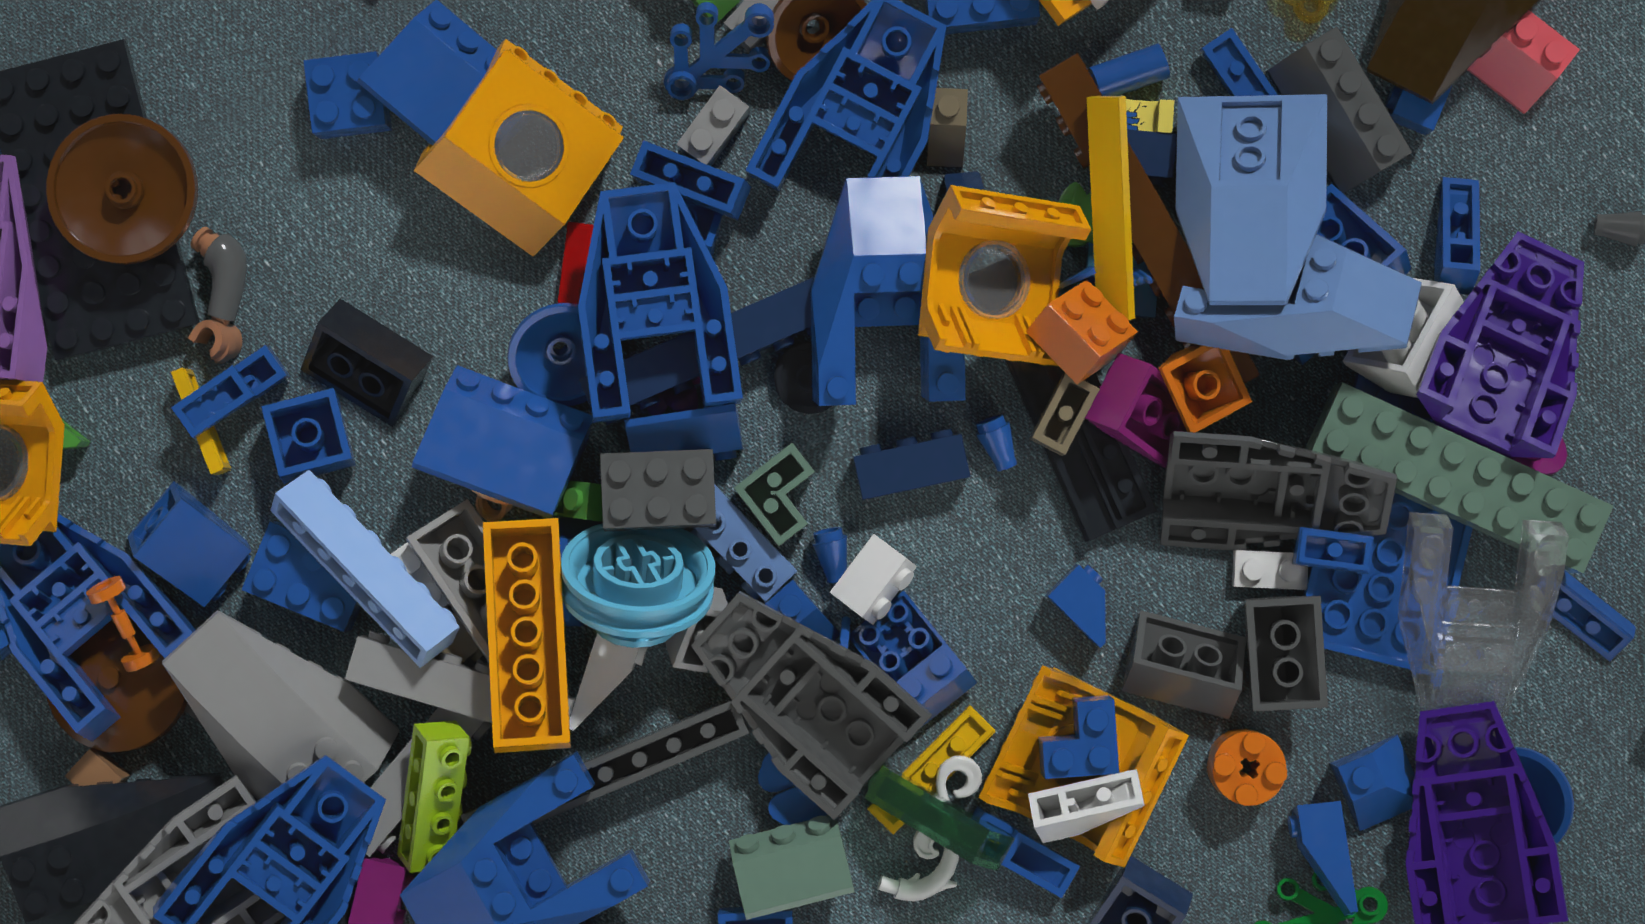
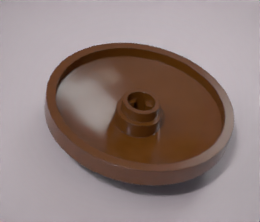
M111 114L82 124L64 139L50 163L46 181V195L54 223L66 240L76 249L90 257L105 262L132 264L147 261L161 255L183 236L194 217L197 207L198 178L188 151L168 129L140 116Z
M128 615L136 631L134 637L139 647L152 644ZM113 620L82 644L71 656L121 718L91 742L78 735L48 697L47 701L58 724L77 742L100 751L127 752L144 748L161 739L175 726L188 702L162 664L164 657L161 654L150 665L137 671L126 672L121 659L133 650L127 638L122 639Z

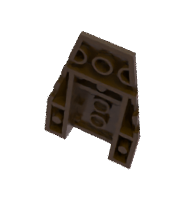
M1389 0L1370 57L1367 72L1433 104L1467 72L1468 67L1476 59L1484 56L1491 49V45L1505 32L1508 33L1518 23V20L1528 10H1532L1541 0Z

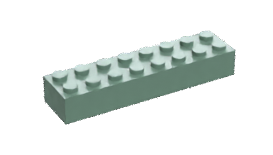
M1343 382L1333 385L1305 448L1397 474L1394 493L1570 573L1584 574L1614 507L1607 502Z

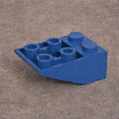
M902 591L892 599L891 608L882 619H877L874 625L866 620L850 633L849 639L865 659L879 666L932 714L925 722L926 724L977 684V681L906 592Z

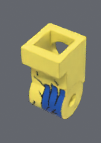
M1126 99L1127 129L1172 134L1175 100L1142 101Z

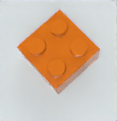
M1085 280L1048 303L1027 329L1026 333L1078 385L1115 360L1117 354L1122 352L1138 331L1129 323L1124 314L1116 310L1097 287L1093 286L1088 280Z

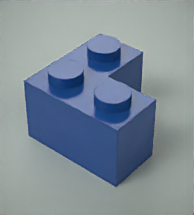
M1109 695L1072 698L1075 734L1038 737L1040 773L1045 779L1119 773L1115 702Z

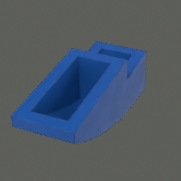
M977 806L960 835V838L966 844L1060 898L1064 896L1080 868L1078 864L980 806Z

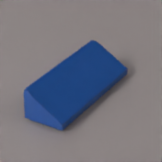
M1548 562L1523 593L1609 662L1635 637L1636 627L1568 572Z

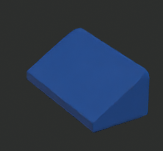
M1299 527L1292 564L1368 574L1370 572L1374 537Z

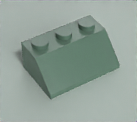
M829 815L817 816L807 821L791 825H781L775 829L756 834H746L740 838L729 840L732 863L746 920L855 892L837 818L833 820Z

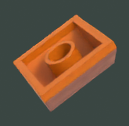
M1196 344L1173 353L1158 368L1187 432L1196 433L1252 402L1229 350Z

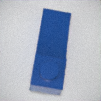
M264 345L237 365H232L172 406L171 409L190 436L196 438L230 414L266 394L289 378L290 375L270 346Z

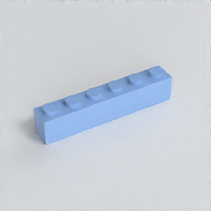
M308 470L275 493L270 511L419 668L454 642L460 627L454 615L448 609L442 608L432 598L429 589L423 583L417 582L407 572L404 563L398 557L392 556L382 546L379 537L373 531L367 530L357 520L354 511L348 505L342 504L332 494L329 485L323 479L317 478Z

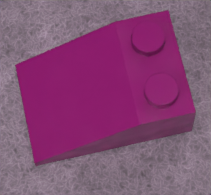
M1118 353L1113 364L1109 367L1085 419L1104 433L1166 469L1170 434L1173 431L1187 432L1160 371L1152 364Z

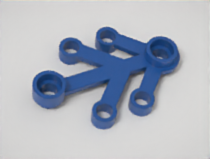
M710 2L699 4L696 9V22L700 29V57L690 65L688 47L692 43V29L683 23L676 24L671 29L670 43L674 47V66L668 69L664 76V86L670 96L678 100H687L698 89H717L719 85L731 93H737L744 88L745 74L741 69H752L755 72L766 71L770 67V55L766 48L755 47L749 54H734L730 52L750 36L758 38L768 36L774 28L773 11L762 3L752 5L746 10L744 21L715 44L714 26L718 21V8ZM710 13L713 16L706 18L703 17L701 14ZM755 16H762L764 18L758 19ZM684 34L687 37L684 39L677 38L676 35ZM757 57H761L765 60L762 62H758L754 59ZM710 68L727 69L723 75L704 74ZM730 78H736V79H738L739 81H738V82H730L728 79H730Z

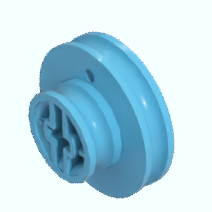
M603 523L576 535L565 547L562 554L561 573L564 605L576 619L595 629L602 638L615 645L639 648L651 647L666 642L677 632L696 624L706 615L711 607L714 595V557L709 548L698 537L682 528L604 532Z

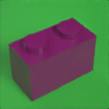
M374 854L370 857L365 856L348 924H404L407 910L401 909L403 900L400 894L413 881L415 874L409 873L400 860Z

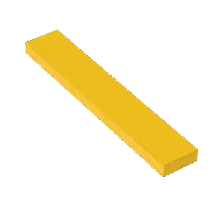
M1126 96L1087 97L1094 269L1096 271L1095 287L1102 292L1103 296L1118 312L1124 314L1128 320L1135 319Z

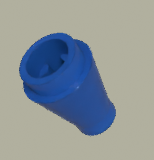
M1003 414L992 416L976 424L978 430L976 436L995 464L997 471H1003L1018 464L1014 453L1010 422L1005 421Z
M841 527L816 531L813 533L814 541L811 544L824 570L827 583H836L847 570V535H843Z

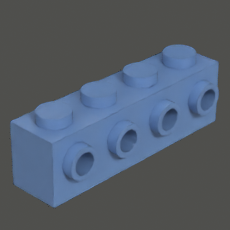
M714 484L716 526L694 528L690 533L698 537L706 546L710 544L719 553L715 560L729 574L735 570L745 580L740 586L752 598L757 600L761 597L766 602L798 570Z

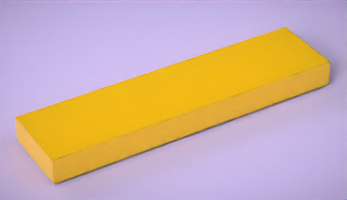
M969 704L867 807V810L894 835L936 792V777L940 764L953 756H966L970 758L996 730ZM953 771L952 773H950L949 776L947 777V780H948L956 771Z

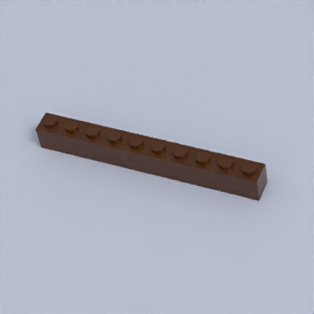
M1077 53L1039 75L1042 83L1038 84L1037 88L1047 105L1052 102L1056 105L1060 115L1055 117V120L1065 137L1070 134L1073 135L1079 146L1073 151L1081 166L1085 169L1090 166L1087 97L1102 96L1080 55ZM1128 142L1132 255L1138 265L1143 262L1147 265L1151 273L1149 276L1153 280V283L1149 285L1156 297L1160 294L1164 295L1169 304V307L1165 308L1164 311L1175 328L1174 315L1182 287L1204 288L1186 242ZM1182 342L1185 348L1196 345ZM1229 350L1244 384L1260 375L1248 353Z

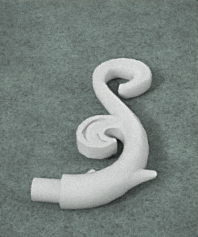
M953 756L940 764L936 777V795L943 826L933 823L922 825L916 831L913 838L914 850L919 857L927 860L939 856V851L933 848V843L938 840L943 842L944 852L939 865L931 874L922 879H919V873H916L908 880L904 878L894 880L881 876L877 887L878 890L894 894L893 897L895 899L919 901L957 886V882L951 881L950 878L953 876L959 861L960 832L947 793L946 780L953 771L964 773L966 776L964 786L958 790H953V794L958 799L973 795L979 790L982 783L980 767L973 759L966 756Z

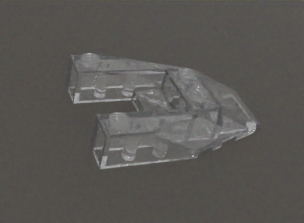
M1409 512L1398 620L1420 711L1495 701L1504 720L1549 630L1565 571L1569 535L1561 522L1523 520L1514 590L1447 586L1453 527L1448 515Z

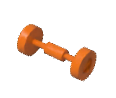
M115 576L94 585L86 594L91 604L108 601L113 611L111 615L112 620L122 639L127 638L133 650L125 655L121 662L126 672H133L156 661L160 657V653L153 644L139 647L134 637L136 631L125 609L120 610L114 598L126 588L121 576Z

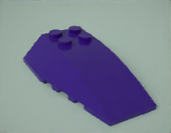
M1519 231L1515 234L1437 337L1416 393L1436 425L1506 457L1553 458L1556 456L1577 396L1575 370L1579 365V353L1576 350L1577 336L1581 330V321L1578 320L1579 307L1582 305L1583 261Z
M1490 701L1420 711L1415 758L1416 772L1412 789V815L1409 821L1410 836L1406 853V870L1414 923L1549 924L1569 921L1557 845L1496 702Z

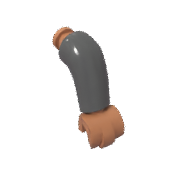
M202 227L193 236L191 248L196 252H200L204 257V265L209 268L212 275V291L208 308V315L212 316L211 320H204L198 323L188 339L194 343L207 344L212 334H214L215 342L209 350L210 357L215 363L223 364L235 358L242 348L241 332L230 321L235 322L246 281L247 260L241 244L228 233L219 236L217 233L213 234V231L208 227Z

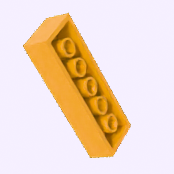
M558 518L483 522L495 753L571 748Z

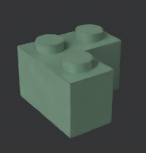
M791 443L734 487L778 546L808 524L787 497V494L813 475L815 471L795 445Z

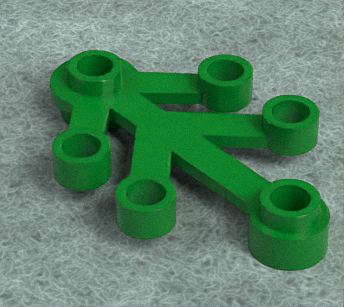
M1314 872L1311 876L1312 886L1318 891H1326L1325 886H1320L1317 883V875ZM1284 878L1276 886V894L1281 900L1292 901L1313 912V914L1278 924H1338L1354 918L1351 924H1374L1382 920L1388 910V902L1385 895L1374 887L1355 889L1358 912L1353 915L1344 916L1338 906L1333 907L1300 889L1294 879ZM1282 884H1291L1294 888V894L1292 896L1283 895L1281 892ZM1370 898L1375 901L1376 909L1373 912H1368L1364 909L1363 901ZM1258 921V922H1256V923H1254V924H1272V923H1270V922H1268V921Z

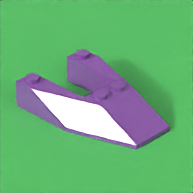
M0 155V379L43 382L47 342L18 167L15 156Z

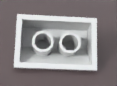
M1413 278L1422 282L1407 348L1358 353V349H1351L1346 354L1343 362L1347 367L1390 393L1418 398L1416 393L1437 337L1464 301L1454 284Z

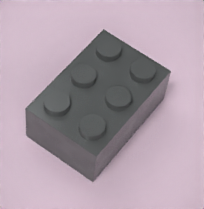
M713 449L600 454L604 532L716 526Z

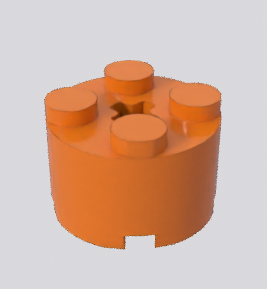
M1233 729L1219 736L1212 744L1208 756L1207 774L1214 788L1229 800L1244 806L1259 805L1272 799L1281 789L1287 778L1286 760L1281 748L1270 737L1251 729ZM1243 759L1250 762L1253 761L1250 766L1252 771L1249 774L1239 773L1243 768L1241 764Z

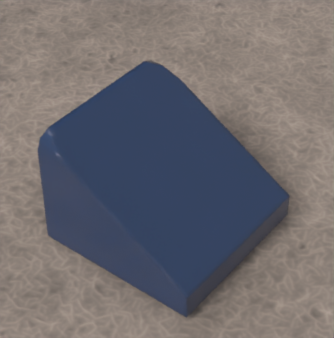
M977 171L946 174L944 176L945 195L950 185L984 190L981 175Z

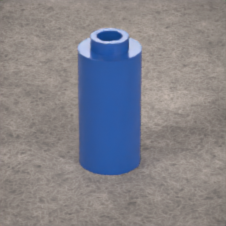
M1159 43L1094 65L1088 69L1102 96H1119L1170 78L1167 59Z

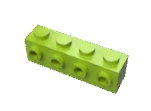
M456 720L418 723L413 726L397 851L398 857L409 873L421 872L457 832L458 821L462 819L461 796L462 789L467 785L465 766L467 756L471 754L472 744L470 736L465 733Z

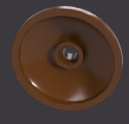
M779 0L773 9V31L766 36L767 49L772 62L784 76L792 81L796 73L818 54L821 48L843 30L867 4L864 0ZM815 20L813 28L806 30L808 22Z

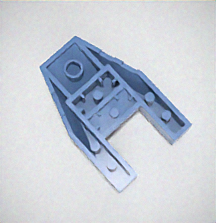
M1316 234L1287 305H1209L1204 289L1183 286L1174 315L1176 341L1284 360L1294 359L1295 355L1319 353V357L1332 356L1335 351L1358 349V353L1407 348L1422 282Z

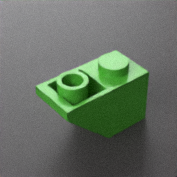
M570 481L553 516L603 522L601 484Z

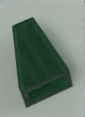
M882 766L869 780L865 799L971 864L998 871L1015 838L894 769Z

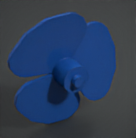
M768 752L763 758L758 774L760 786L768 792H778L790 788L776 794L770 800L768 809L771 817L783 825H791L817 816L828 815L776 768L772 762V756Z

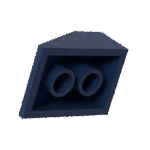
M1130 856L1125 868L1122 867L1113 879L1087 924H1181L1187 916L1193 893Z

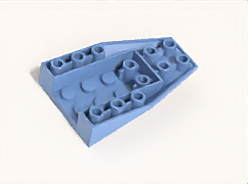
M1327 94L1178 97L1176 214L1209 305H1287L1326 213Z

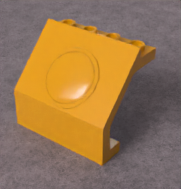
M1042 665L1038 675L1033 680L1031 690L1016 716V721L1001 747L1000 754L990 774L987 776L978 798L990 805L1008 809L1032 819L1029 793L1108 776L1095 775L1045 779L1040 773L1038 737L1075 734L1072 698L1109 695L1115 702L1119 773L1137 769L1145 806L1070 838L1095 852L1093 856L1101 861L1125 868L1189 735L1155 715L1055 667L1052 669Z

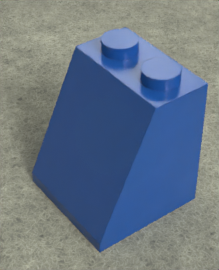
M175 481L171 483L127 537L134 558L203 607L210 600L216 601L224 593L227 587L226 581L234 571L239 573L243 570L250 560L251 556L249 553L252 551L246 539Z

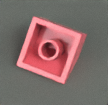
M1528 10L1518 20V23L1508 33L1505 32L1491 45V49L1484 56L1476 59L1468 67L1467 71L1525 114L1558 79L1580 49Z

